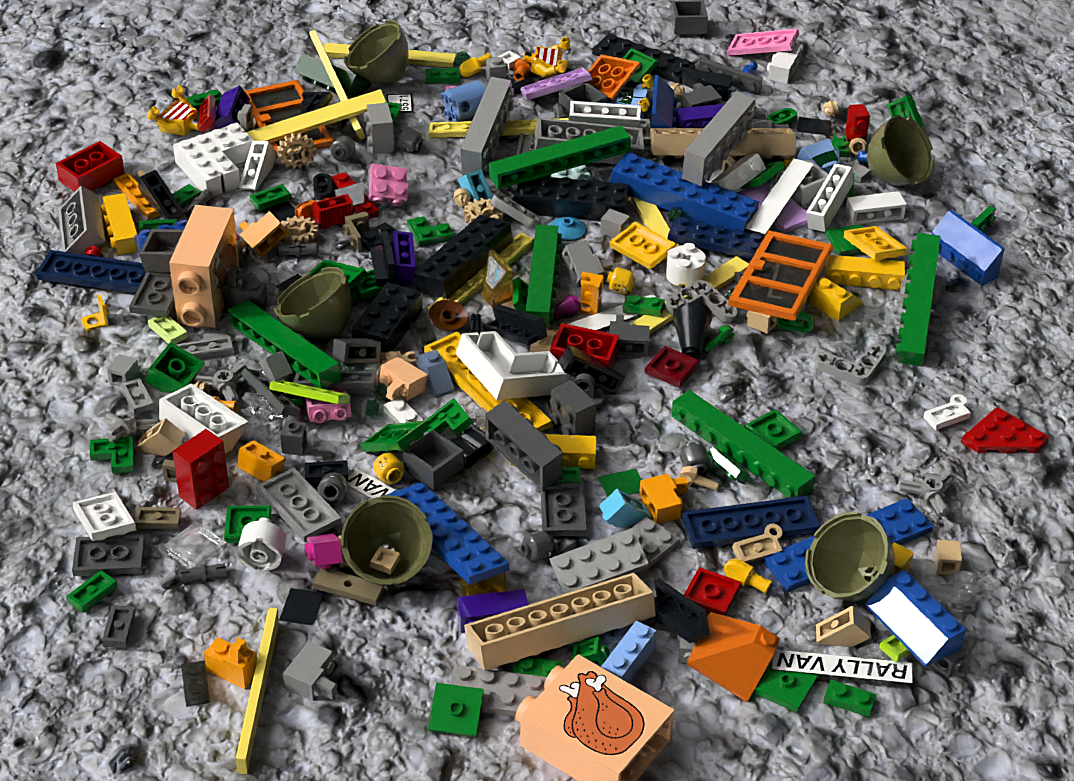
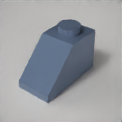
M433 350L418 355V369L428 374L427 386L434 396L438 398L453 393L454 386L446 362L439 352Z

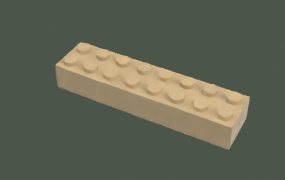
M650 128V151L653 155H656V158H666V155H673V158H684L685 150L704 128ZM752 128L747 131L744 139L738 142L735 150H731L729 156L737 158V155L746 156L758 153L764 158H772V155H779V158H790V155H795L796 134L790 128Z
M635 573L627 574L465 624L467 647L484 671L495 669L500 665L517 662L525 657L536 656L544 651L558 649L566 644L580 642L585 638L602 635L607 631L617 628H624L629 624L635 623V621L643 622L648 618L655 617L654 594Z

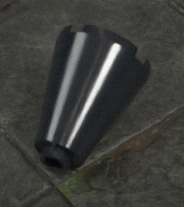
M684 303L674 309L673 320L681 352L690 357L697 358L703 351L712 322V311L701 303H695V305Z

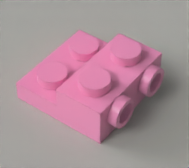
M372 163L370 166L368 200L377 204L386 202L391 203L393 206L404 205L407 201L408 168Z
M330 390L347 394L346 390ZM305 397L310 422L320 424L326 422V420L342 421L352 417L350 402L335 404Z

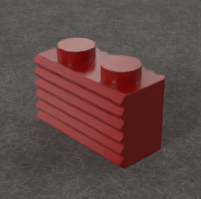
M864 104L849 105L845 135L849 144L854 138H862L867 141L871 116Z
M348 194L312 203L313 219L316 221L319 229H327L330 226H336V224H345V216L354 215L353 201Z

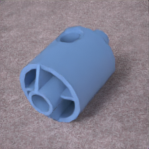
M475 80L447 89L441 93V100L445 105L444 115L446 119H451L453 122H462L474 118L486 90L482 82Z

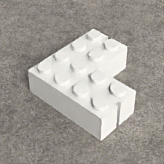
M238 123L230 124L226 127L173 144L175 162L201 191L207 189V191L210 190L213 196L222 194V175L225 192L239 187V169L235 165L247 161L251 144L254 140Z
M496 331L481 332L480 336L477 332L462 333L456 355L496 400L551 396V389L568 382L570 377L569 374L563 372L560 364H558L559 361L550 351L515 353Z

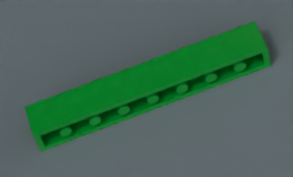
M617 126L490 162V179L499 190L631 152V136L622 126Z
M536 224L526 313L542 317L545 327L549 329V322L554 320L562 233H558L559 226Z
M918 232L916 240L912 239L911 251H914V254H910L909 265H912V269L908 268L906 278L910 280V283H906L904 292L908 297H904L902 309H906V311L901 313L900 324L904 325L903 328L899 327L898 339H901V343L897 342L895 354L899 355L898 363L922 366L940 235Z
M246 300L228 309L231 326L272 355L283 350L291 369L316 387L325 389L342 380L340 373L341 365L337 360H334L314 344L299 336L291 328L286 327L279 320L273 318L268 312L260 309L258 305Z
M691 390L673 400L671 416L676 421H679L692 432H695L705 441L718 448L738 464L748 469L752 474L781 492L785 497L806 496L813 491L815 475Z

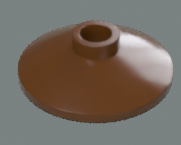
M440 300L435 302L429 309V319L438 329L457 331L467 323L468 314L466 309L455 301Z

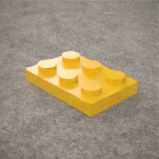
M637 222L632 223L609 241L612 249L650 270L668 256L670 249L676 247V243Z
M877 226L844 231L845 239L875 261L907 255V247Z

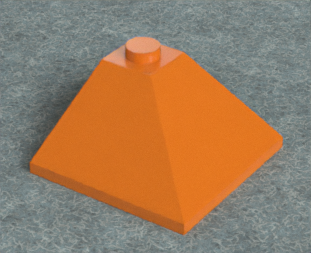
M601 54L588 70L592 80L586 82L608 96L607 100L613 101L641 64L637 61Z
M710 612L707 617L710 635L696 641L687 665L747 702L773 657L780 637L761 625Z

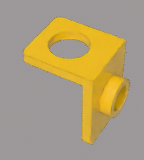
M100 294L97 295L99 313L81 317L86 331L108 326L107 315L110 312L107 303L104 304ZM91 319L98 320V323L93 325L88 324L87 322Z

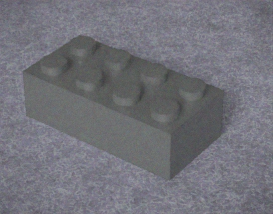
M504 400L485 413L486 440L542 492L562 478V450L558 445L552 444L542 431L539 432L528 418H524L519 414L515 406L508 404Z

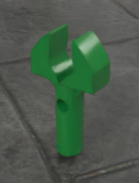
M729 325L721 326L719 328V335L703 347V351L707 354L720 343L725 345L730 343L735 335L732 332L734 329Z

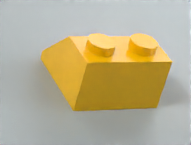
M822 277L815 282L809 294L808 303L839 321L862 305L863 301Z

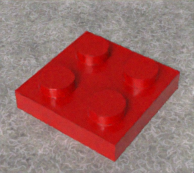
M699 567L684 595L705 609L707 613L712 612L726 616L740 589L741 581Z

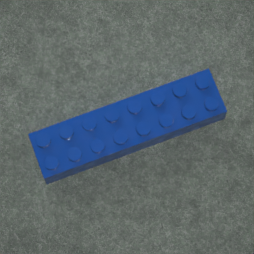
M629 152L623 156L611 172L610 183L629 184L628 195L710 225H721L728 229H739L747 232L748 229L745 227L759 207V201L709 182L699 186L683 179V172Z

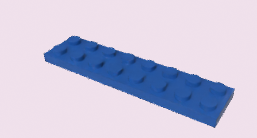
M415 483L410 487L394 490L392 493L386 494L407 499L418 506L426 515L433 536L432 549L469 585L510 570L509 562L424 483Z
M908 498L867 514V516L875 518L883 526L892 544L895 542L902 545L933 530V524ZM814 536L783 548L782 552H776L763 557V564L787 592L811 583L806 572L805 558L806 551L810 549L815 538Z

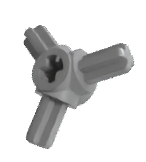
M241 363L232 371L219 370L213 377L196 375L194 384L200 381L208 383L213 392H216L221 397H225L226 401L239 402L236 386L238 385V380L242 377L241 374L244 368L247 367L244 363Z
M106 413V417L103 418V422L111 426V430L106 434V438L111 443H114L121 437L133 436L134 438L136 432H146L156 425L155 419L136 420L132 414L114 415Z
M947 471L937 478L927 477L922 480V483L901 480L899 490L918 494L919 499L924 504L932 505L936 513L944 517L949 513V508L944 501L945 487L953 482L954 477L950 471Z

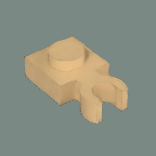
M400 351L380 353L382 364L399 357L416 367L415 352L410 351L402 355Z

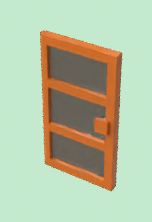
M298 80L245 91L250 98L248 104L252 105V114L256 120L257 128L301 115L302 93L305 91ZM326 126L301 133V137L307 134L308 139H313L316 150L331 147V144L334 142ZM276 141L270 143L276 150V152H278L277 146H280V142Z
M768 230L728 299V306L792 321L796 320L834 248L833 245Z

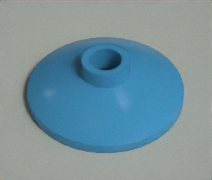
M561 217L553 220L550 224L559 226L558 233H562V241H575L582 238L586 233L585 224L577 218Z

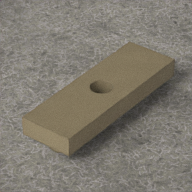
M320 569L312 583L314 589L375 606L385 590L384 585L373 584L363 578L331 569Z

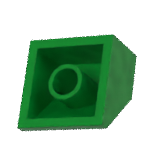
M170 341L149 367L145 382L161 392H175L189 385L205 365V362Z

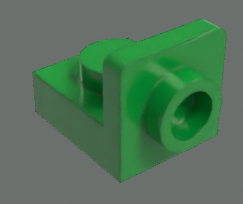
M598 636L574 643L571 660L579 654L591 662L597 661L601 667L609 657L610 651L608 646L604 645Z

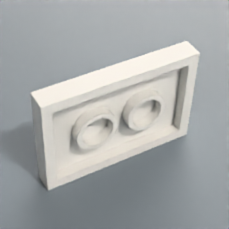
M116 492L73 502V509L92 541L104 540L107 537L124 535L136 530L133 518Z

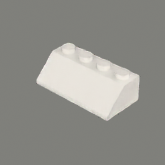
M189 384L161 398L159 401V420L162 421L167 418L185 433L184 437L189 440L204 429H207L224 441L225 453L233 449L248 426L247 420L193 384Z

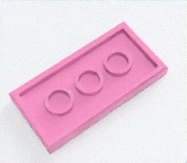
M799 29L736 34L727 50L728 55L790 51L799 36Z

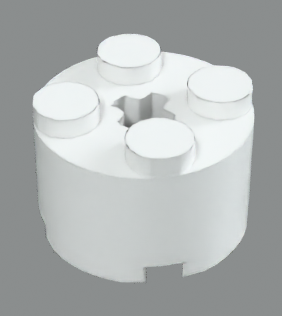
M685 243L684 246L670 249L668 251L666 277L669 282L677 286L685 284V287L698 280H703L706 255L692 243Z
M260 518L259 521L248 523L242 530L237 550L238 559L242 564L251 569H256V566L264 567L263 571L277 568L283 556L287 533L273 524L268 518Z

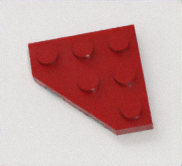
M996 407L962 436L961 443L977 453H987V450H998L999 453H1016V450H1027L1028 453H1037L1048 443L1049 436L1001 408Z

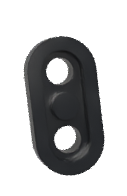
M326 173L315 175L313 178L315 199L320 201L325 198H331V176Z

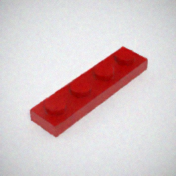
M211 94L199 106L198 129L203 133L207 129L211 130L216 123V98Z
M346 172L331 176L332 186L336 190L356 184ZM365 194L364 203L353 206V211L356 214L367 212L369 219L379 216V210L368 200Z

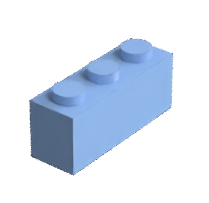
M635 621L601 668L629 683L655 649L656 630Z

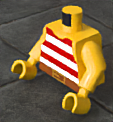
M561 38L560 45L556 44L550 48L537 46L535 53L525 51L523 61L532 63L531 72L547 79L558 76L559 72H565L568 66L566 60H562L563 51L561 49L568 50L570 48L569 38Z
M181 85L172 90V96L176 99L179 98L180 101L175 100L161 114H159L160 111L157 107L152 106L147 113V118L149 120H156V124L161 132L186 136L193 129L200 130L198 129L197 110L192 106L187 97L182 95L184 88Z

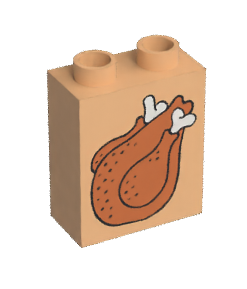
M195 205L169 262L178 324L190 327H217L224 310L222 285L225 282V277L228 276L231 266L239 267L240 270L234 209Z
M578 654L565 668L560 665L554 667L545 681V690L537 698L531 695L526 697L520 704L515 717L516 721L521 723L520 746L577 781H637L671 741L674 709Z

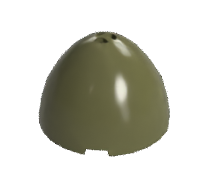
M386 20V24L380 26L375 24L353 41L348 48V56L344 57V63L350 71L367 81L381 84L396 82L404 75L409 59L408 42L403 29L395 20Z
M901 115L890 118L877 129L867 151V163L874 176L883 182L896 186H911L926 181L933 172L935 161L931 157L932 144L924 129L912 118H904Z
M326 267L321 269V273L313 276L309 273L295 281L277 299L278 306L277 309L274 308V311L278 318L294 332L308 338L327 340L338 336L348 323L352 299L350 286L343 270L338 267Z
M382 495L368 501H363L353 509L342 529L341 546L347 564L358 576L373 584L391 586L401 584L421 571L428 561L432 549L433 536L427 517L418 506L398 496ZM379 546H388L387 549L391 550L393 548L394 551L400 553V560L391 575L370 568V561Z
M859 512L843 513L829 519L815 532V538L811 547L806 551L805 566L811 583L824 595L842 601L853 602L871 598L885 580L891 577L895 566L894 549L887 532L875 518L860 514Z

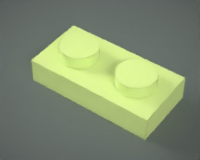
M156 316L148 320L149 327L168 344L170 341L176 344L188 338L187 331L170 316Z

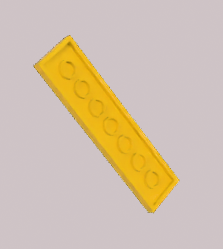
M458 332L424 346V353L433 350L439 352L446 362L451 379L486 413L505 400L508 404L515 406L519 414L524 418H528L539 432L552 427V421L527 397L496 400L456 355L461 335Z

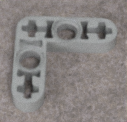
M505 187L499 189L491 199V204L524 225L536 229V224L539 225L541 219L536 214L513 201L517 190L515 187Z
M698 280L667 298L665 305L666 312L673 315L674 309L681 304L689 303V305H695V303L701 302L709 307L712 313L725 323H733L738 313L736 307L728 306V300L710 283L704 280ZM684 295H689V296H691L693 299H692V300H688V299H685L683 296H684ZM715 299L719 301V304H714L710 300Z
M881 344L870 345L857 364L827 352H820L816 354L814 365L820 371L853 384L866 385L884 361L886 348ZM864 363H871L873 366H867ZM838 367H844L847 370H840Z

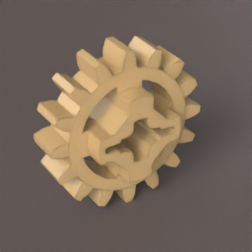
M291 133L290 138L284 136L285 141L280 140V146H277L278 159H280L281 164L285 163L287 168L291 165L294 170L296 166L302 169L304 164L308 167V161L313 162V157L316 156V146L313 143V139H308L307 134L301 137V133H298L297 136Z
M481 198L480 201L474 199V203L468 202V206H464V219L466 223H471L479 215L503 221V211L494 207L491 204L490 198L487 200Z
M294 216V218L288 217L287 221H281V224L287 229L289 234L280 242H285V244H296V242L305 244L309 243V241L315 242V238H318V225H316V221H311L310 217L304 219V216L300 218Z

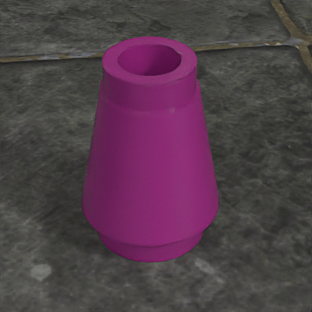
M569 295L556 304L554 317L558 318L578 313V310L581 309V304L577 296Z

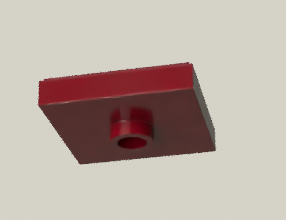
M664 346L645 367V373L680 388L699 367L700 360Z

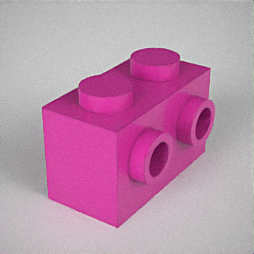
M327 534L307 537L308 543L304 544L305 556L315 566H319V569H327L333 567L332 564L343 563L341 542L336 535Z

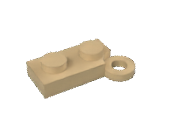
M769 524L766 526L763 535L735 542L732 548L737 559L749 564L763 560L765 556L782 552L783 550L778 542L782 536V529L777 524ZM770 530H775L777 535L770 534Z

